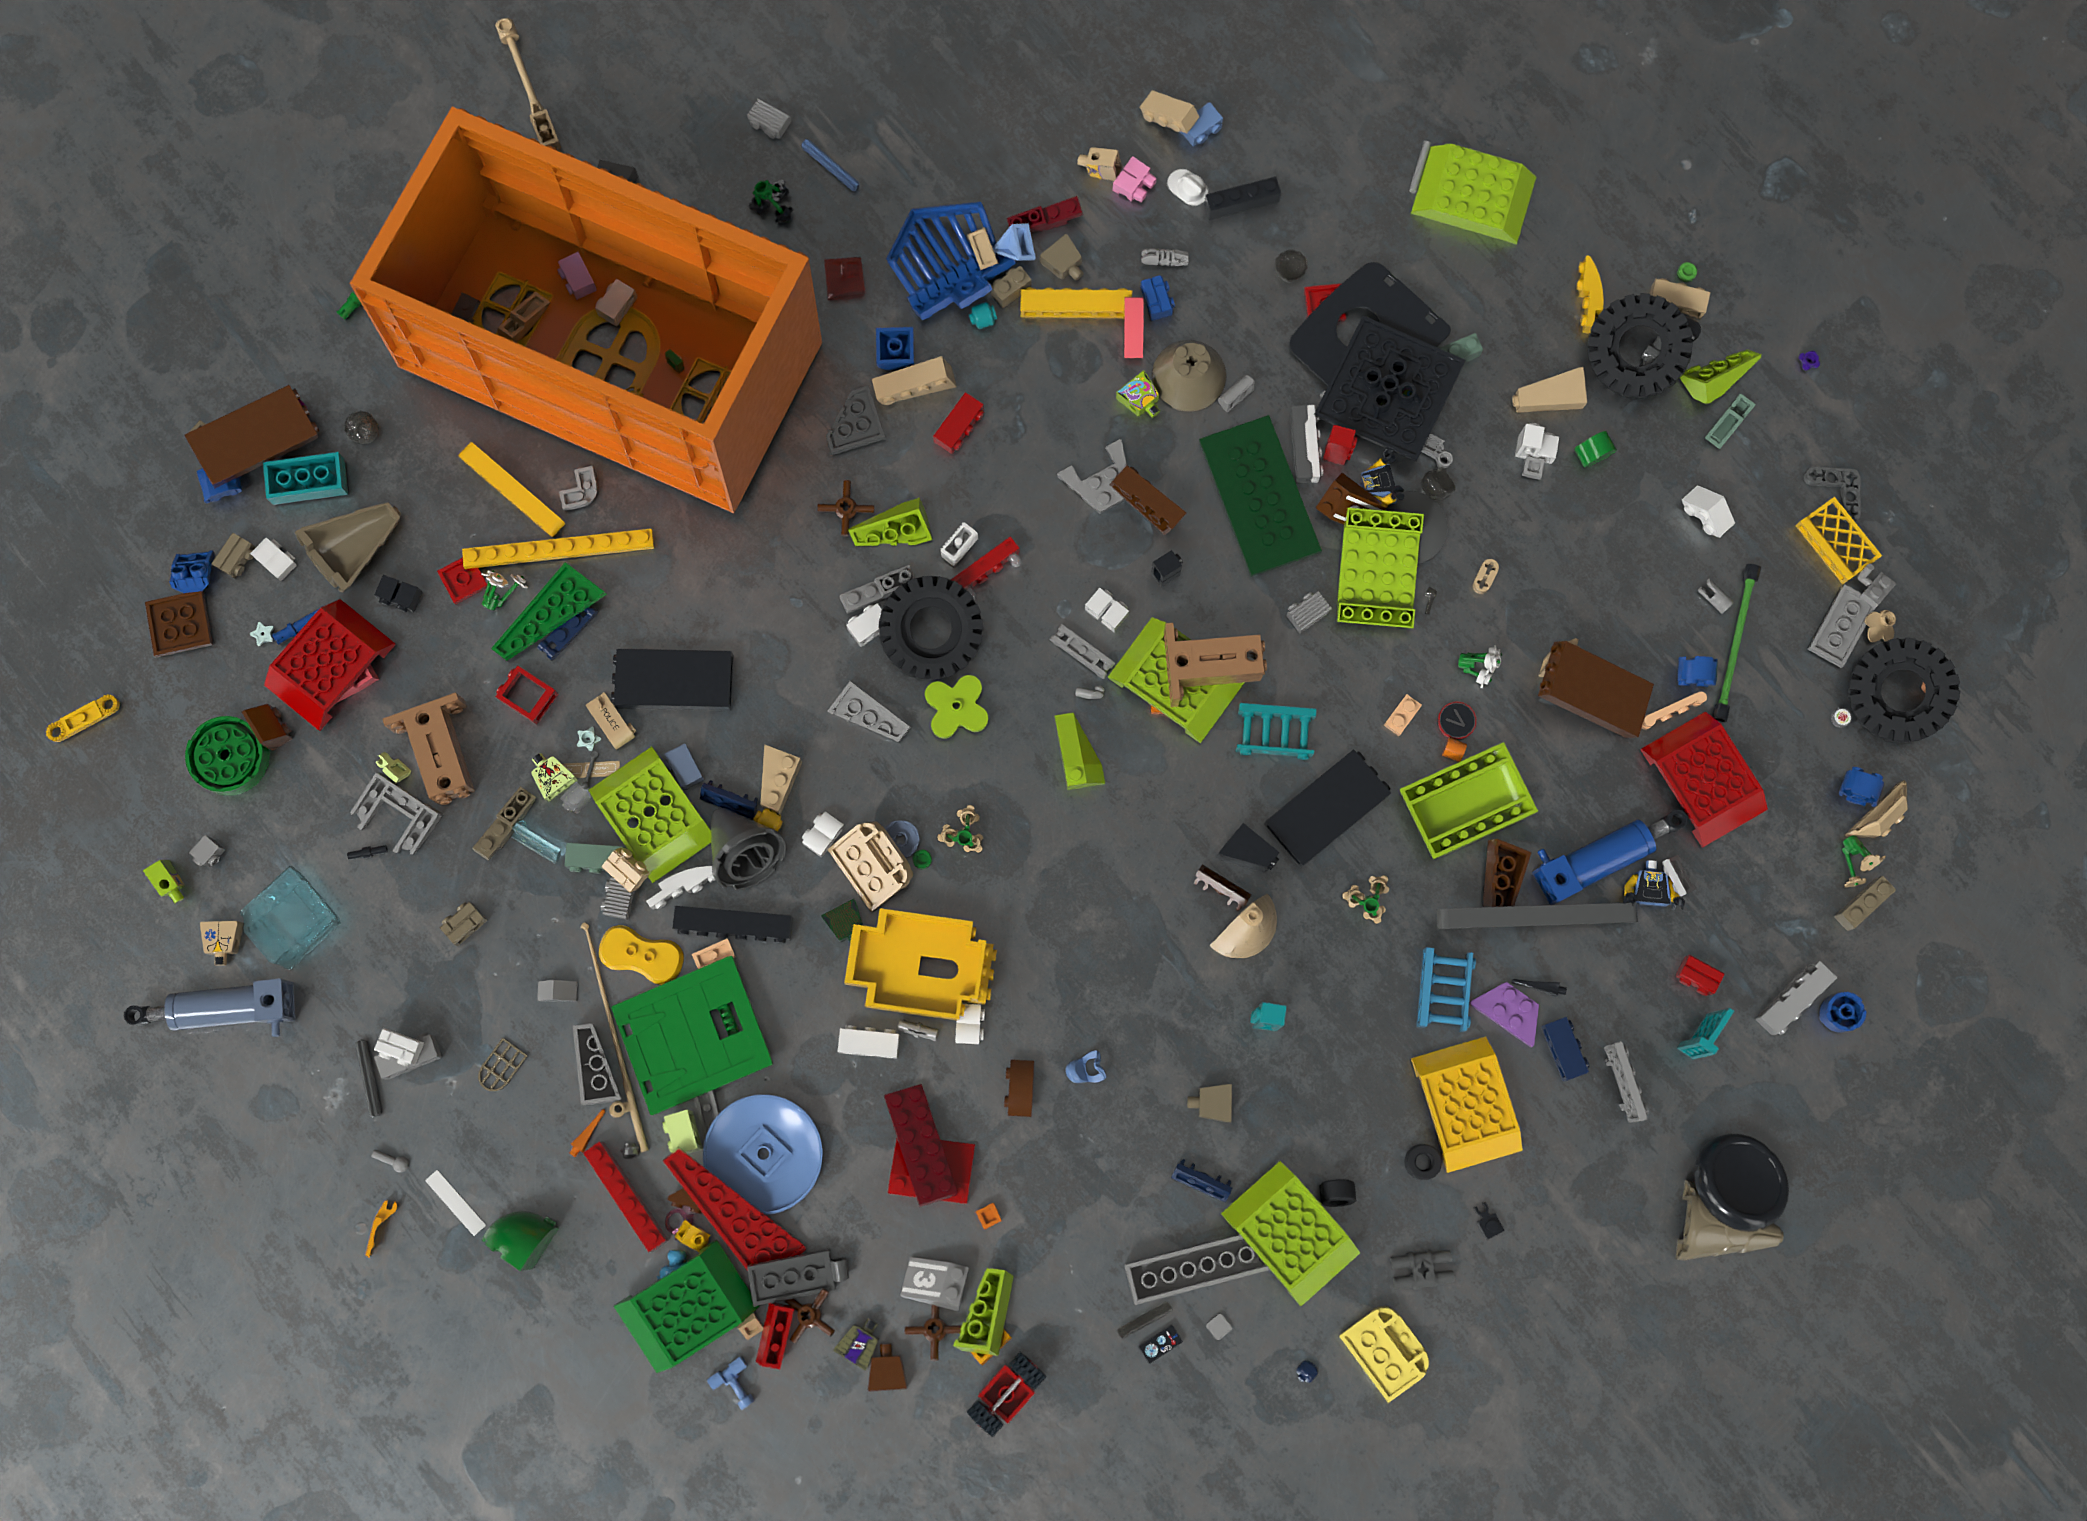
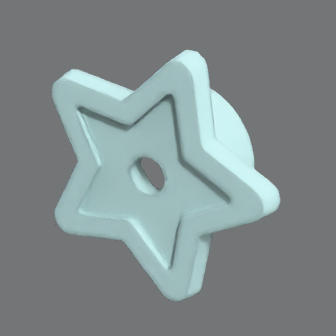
M258 622L257 629L252 631L250 636L256 638L258 646L266 642H273L272 631L274 626L265 627L261 622Z
M590 727L585 731H578L580 739L577 743L578 747L586 746L590 751H593L594 744L601 741V738L595 735L594 727Z

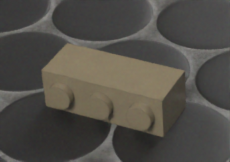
M1884 876L1875 878L1843 907L1834 918L1847 931L1855 929L1889 898L1896 889Z

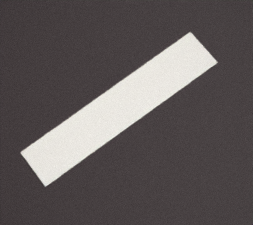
M438 1170L425 1180L473 1236L486 1226Z

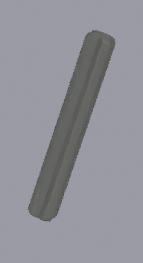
M359 1040L355 1044L369 1114L371 1117L381 1115V1108L367 1040Z

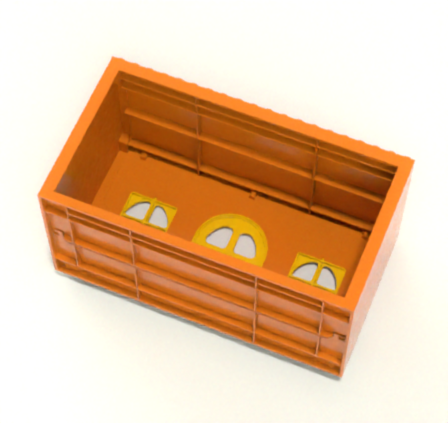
M453 106L350 282L352 289L399 368L732 513H735L822 344L810 262L804 253L794 252L783 244L778 245L771 242L767 237L756 236L748 229L742 230L729 221H721L712 214L700 212L694 206L688 207L683 205L675 198L669 199L658 191L653 192L646 189L642 184L629 182L623 176H615L604 168L594 167L588 161L577 160L569 153L563 154L552 146L540 144L536 139H528L517 131H509L498 123H490L482 116L476 117L463 108L457 109ZM578 252L594 281L597 291L576 300L574 294L570 295L565 284H568L566 278L562 280L557 269L560 268L559 260ZM618 279L633 288L638 298L620 321V330L612 345L606 349L587 341L586 337L595 327L608 322L598 316L596 303L600 298L604 297L608 286ZM510 285L521 287L509 308L490 300V297L503 287ZM528 291L537 292L550 302L543 315L533 326V330L517 343L499 336L498 331L494 334L483 327L482 313L485 307L505 314V318L501 323L503 324L510 318L511 311L522 303ZM462 292L480 301L472 318L475 320L473 324L451 315ZM633 331L641 333L647 345L646 357L640 363L619 354L629 333ZM669 349L682 358L685 369L681 373H678L667 363L665 352ZM584 350L603 359L594 376L572 367L578 352ZM614 364L635 373L632 384L625 390L604 381L611 366ZM704 372H720V376L709 394L689 386V383L696 376ZM685 393L705 401L696 421L683 414L682 396ZM712 407V409H711V411H710V413H709V415H708V417H707L705 423L703 424V422H704V420H705V418H706V416H707V414H708L710 408Z

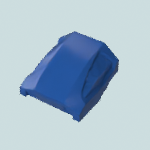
M202 468L197 471L206 504L210 503V501L217 502L222 497L229 496V494L237 495L239 492H242L240 477L214 489L204 469Z
M214 551L176 554L171 565L169 581L171 587L182 593L203 591L209 584L212 562L215 557Z

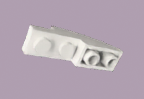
M712 866L688 869L666 878L658 883L662 891L646 902L653 910L657 908L658 910L667 904L666 901L671 897L674 899L680 896L684 888L689 894L699 892L704 888L703 885L705 883L715 881L712 874Z

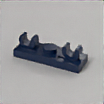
M712 780L708 784L703 783L700 800L729 809L752 820L754 819L758 798L755 797L754 801L748 800V794L740 797L731 791L722 789V784H719L716 788L712 786Z
M1182 1159L1180 1164H1177L1171 1176L1172 1179L1220 1201H1227L1232 1191V1187H1230L1231 1180H1228L1227 1184H1223L1220 1182L1222 1177L1220 1175L1215 1180L1206 1173L1195 1171L1194 1163H1192L1190 1168L1184 1166L1185 1159Z

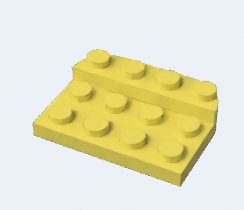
M1389 1306L1374 1308L1369 1314L1339 1335L1388 1403L1421 1380L1427 1372L1429 1357L1426 1349L1400 1314Z

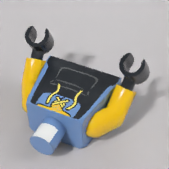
M1390 448L1383 451L1382 455L1384 458H1380L1366 471L1361 473V484H1359L1387 506L1396 504L1397 499L1403 500L1405 496L1402 493L1404 489L1400 485L1395 486L1390 464H1387L1388 461L1394 462L1396 460V456L1392 454L1393 451Z
M1646 861L1645 871L1636 872L1624 885L1625 897L1623 904H1626L1628 900L1629 903H1632L1631 906H1634L1636 902L1637 904L1666 907L1672 902V910H1676L1677 905L1682 910L1684 908L1685 900L1674 891L1672 880L1668 878L1666 873L1657 872V861Z

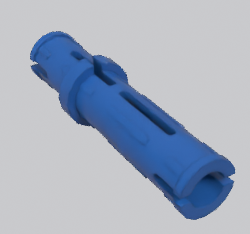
M319 609L292 624H287V627L272 634L273 638L277 640V644L280 645L289 638L295 637Z

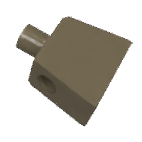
M1067 234L1040 255V263L1062 280L1071 275L1077 281L1084 274L1079 268L1082 264V256Z
M1232 1084L1200 1088L1199 1097L1187 1096V1108H1199V1117L1230 1123Z

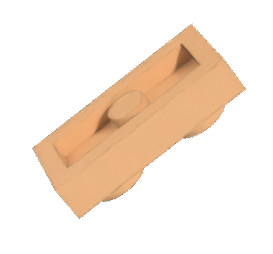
M1406 694L1384 726L1400 736L1422 704Z
M728 938L692 954L698 969L728 956L736 957Z

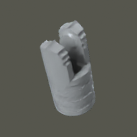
M1709 578L1706 584L1716 594L1712 596L1703 587H1700L1698 592L1723 614L1734 601Z

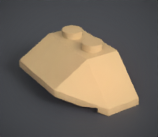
M1903 780L1897 783L1878 802V805L1872 807L1845 836L1847 838L1857 836L1858 838L1873 839L1879 836L1885 837L1892 830L1890 827L1894 823L1898 824L1904 819L1905 816L1903 814L1908 810L1907 782Z

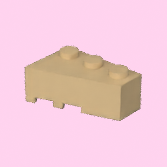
M765 744L760 805L781 815L802 765V760L799 757Z

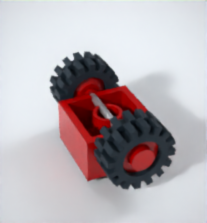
M1021 1352L1009 1363L1013 1370L1005 1363L978 1394V1397L989 1408L977 1399L967 1410V1414L991 1437H994L1004 1426L995 1413L1008 1424L1035 1394V1391L1029 1385L1036 1389L1046 1378V1375Z

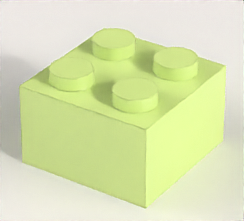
M684 1110L664 1116L665 1121L662 1124L665 1133H668L670 1137L668 1147L671 1153L677 1148H681L687 1154L703 1149L693 1111Z

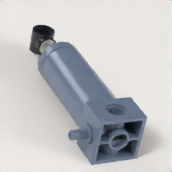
M284 979L253 981V985L172 993L166 997L165 1006H129L124 1012V1020L126 1023L135 1026H144L153 1021L166 1020L169 1029L172 1031L262 1022L271 1024L272 1037H279V1023L295 1021L294 983ZM139 1011L140 1017L138 1020H135V1013Z

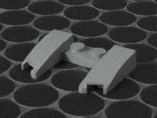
M377 772L350 812L351 815L357 813L362 823L357 825L360 830H364L384 802L411 818V823L393 849V852L400 853L401 849L411 850L410 854L412 855L417 852L444 815L398 786L397 783L384 774Z

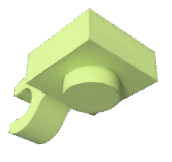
M386 752L379 754L381 759L377 760L376 764L383 768L382 771L395 783L410 775L411 770L399 759H391Z

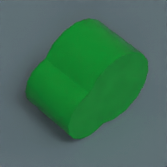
M1607 431L1590 437L1574 448L1584 468L1608 458L1617 451Z

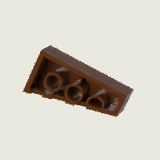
M1126 465L1109 484L1164 535L1170 532L1187 513L1156 489L1148 480L1141 477L1132 466Z
M1500 839L1488 840L1483 907L1515 906L1532 852Z

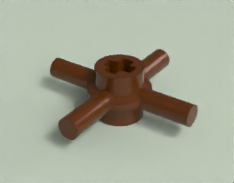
M850 480L843 481V498H840L836 504H818L817 510L821 512H836L837 516L842 519L841 536L844 537L849 536V519L853 518L857 512L874 513L875 510L874 505H857L850 498ZM844 506H849L848 511L843 510L845 509Z
M823 1288L813 1304L801 1305L794 1298L784 1300L785 1303L798 1312L797 1318L800 1323L792 1334L790 1341L796 1344L806 1328H813L815 1326L830 1337L834 1334L835 1330L821 1320L822 1315L819 1309L829 1294L828 1290Z
M931 1304V1318L925 1322L924 1326H905V1335L924 1334L925 1338L931 1342L930 1360L938 1361L939 1341L944 1339L946 1334L961 1333L960 1328L962 1325L946 1326L945 1322L939 1318V1306ZM937 1326L939 1330H936V1333L933 1334L931 1330H934V1327Z

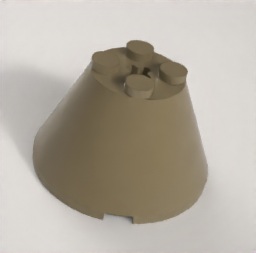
M1182 340L1170 344L1158 355L1153 365L1152 382L1162 401L1164 400L1176 410L1194 412L1212 405L1223 392L1226 383V368L1220 355L1211 346L1196 340Z

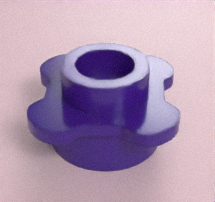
M1812 350L1806 354L1801 353L1799 355V360L1803 364V370L1808 371L1810 368H1818L1820 366L1819 356L1815 351Z

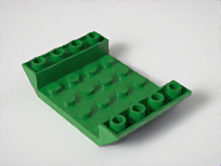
M717 1239L702 1248L697 1256L633 1297L629 1295L614 1305L617 1313L656 1373L678 1365L743 1323L760 1307L759 1305L753 1306L752 1294Z

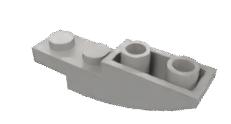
M910 565L877 577L871 583L843 593L839 598L848 614L888 599L890 594L900 585L916 577Z

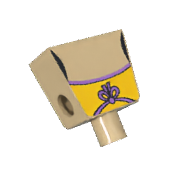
M1092 147L1088 155L1080 154L1078 157V165L1086 166L1088 174L1092 177L1114 182L1121 173L1122 163L1118 150Z

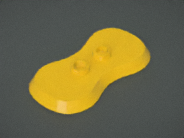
M624 925L609 928L603 935L599 946V958L606 967L612 970H633L639 972L649 981L659 985L676 979L683 966L684 954L682 948L677 943L665 939L651 940L644 938L632 928Z

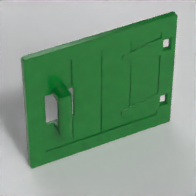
M733 956L723 958L611 1007L650 1115L659 1114L773 1065L772 1057ZM730 1002H733L743 1030L740 1032L729 1006ZM714 1009L719 1010L728 1037L721 1040L710 1014V1011ZM629 1024L633 1034L627 1037L624 1025ZM650 1080L653 1091L648 1093L644 1082Z

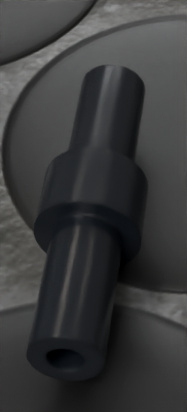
M386 845L373 848L368 846L363 847L362 850L347 852L348 860L362 857L367 859L372 858L373 855L387 853L388 849Z

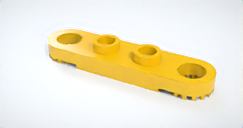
M103 695V697L49 724L46 728V736L54 742H61L116 713L120 707L119 700L112 695ZM112 700L113 707L109 710L105 709V702ZM57 727L61 728V735L54 737L53 730Z

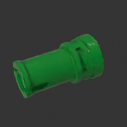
M352 292L347 301L336 312L344 320L355 308L362 305L357 295Z

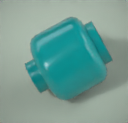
M988 302L974 305L972 313L969 314L971 324H976L978 329L993 326L995 320H997L994 306H990Z

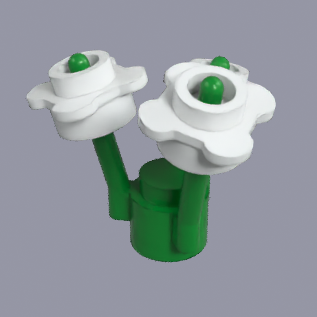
M1496 645L1489 647V653H1461L1458 667L1464 668V673L1477 676L1476 682L1481 684L1480 688H1483L1485 684L1488 685L1492 681V674L1490 672L1494 673L1495 669L1500 666L1502 653H1500V649H1496ZM1476 662H1482L1488 670L1482 668L1480 673L1471 670V668H1475Z

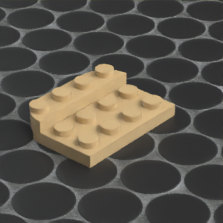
M876 821L855 826L827 849L871 912L878 909L897 892L905 888L913 877V871L909 862L885 828Z

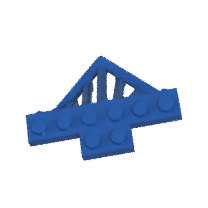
M981 202L910 210L886 258L889 266L910 294L907 297L909 303L922 321L931 317L937 311L946 308L952 302H955L962 309L969 306L975 300L984 297L992 291V287L987 281L992 280L996 275L1016 264L1014 259L995 253L998 264L980 270L974 251L955 215H964L972 233L978 230L972 214L979 213L993 248L997 242ZM939 217H948L969 260H966L961 255ZM923 218H930L959 266H956L948 258ZM916 222L949 272L946 273L918 233L915 227ZM910 234L912 235V237L914 238V240L916 241V243L918 244V246L920 247V249L932 265L933 269L935 270L939 278L933 276V274L931 273V271L929 270V268L927 267V265L915 249L914 245L909 239ZM904 246L925 275L929 284L924 283L903 250ZM898 258H900L916 282L919 290L914 289L897 264Z

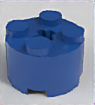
M1686 656L1678 658L1677 681L1679 686L1696 684V687L1707 688L1708 686L1716 685L1718 659L1706 656H1695V658H1690V660H1686Z
M1852 767V770H1848L1845 773L1839 795H1846V800L1854 804L1865 806L1866 803H1872L1871 806L1875 807L1878 805L1884 787L1883 776L1877 773H1865L1859 767Z
M1842 992L1825 998L1821 1004L1819 1018L1828 1029L1841 1033L1859 1028L1865 1021L1867 1012L1860 997L1854 993Z

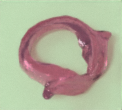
M680 1208L673 1209L665 1217V1227L668 1232L675 1236L679 1229L670 1227V1216L674 1213H680L683 1220L694 1224V1214L689 1215Z

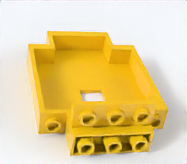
M880 908L877 928L853 924L844 983L845 985L868 988L865 1002L866 1008L959 1021L960 1016H964L965 1005L962 1004V1001L985 1005L986 1000H990L991 988H988L989 980L993 981L994 969H990L991 961L996 960L997 950L993 949L994 944L986 943V940L978 939V942L971 941V938L975 939L976 927H973V921ZM921 956L954 961L958 966V973L952 979L918 975Z

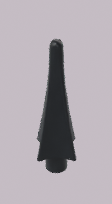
M1512 980L1515 984L1530 987L1555 997L1558 994L1566 995L1567 987L1560 986V982Z

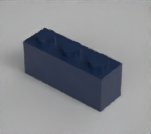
M1564 1017L1541 1026L1563 1082L1589 1073L1588 1068L1590 1066L1588 1060L1582 1056L1580 1051L1582 1046L1579 1039H1575L1573 1034L1574 1026L1571 1020Z

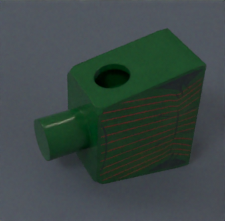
M855 899L821 915L840 942L848 939L849 943H851L853 924L864 926Z

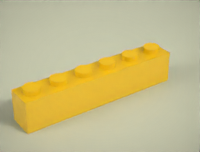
M1029 287L1021 289V317L1124 318L1125 297H1132V290L1126 288H1119L1117 290H1109L1108 288H1100L1099 290H1091L1090 288H1082L1080 290L1044 288L1043 290H1036Z

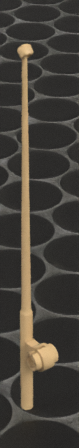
M584 922L581 928L586 931L627 1102L616 1101L612 1103L609 1107V1113L614 1118H619L627 1112L631 1113L640 1152L648 1151L633 1089L626 1071L588 931L589 925ZM615 1106L620 1108L619 1113L615 1112Z

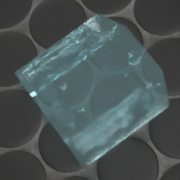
M288 866L240 911V916H243L245 924L243 926L244 932L269 962L283 966L288 970H292L341 924L336 913L303 874L293 866Z

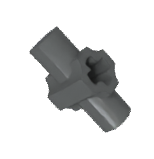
M1659 336L1653 344L1650 343L1642 354L1641 358L1643 361L1639 367L1651 364L1659 356L1661 351Z

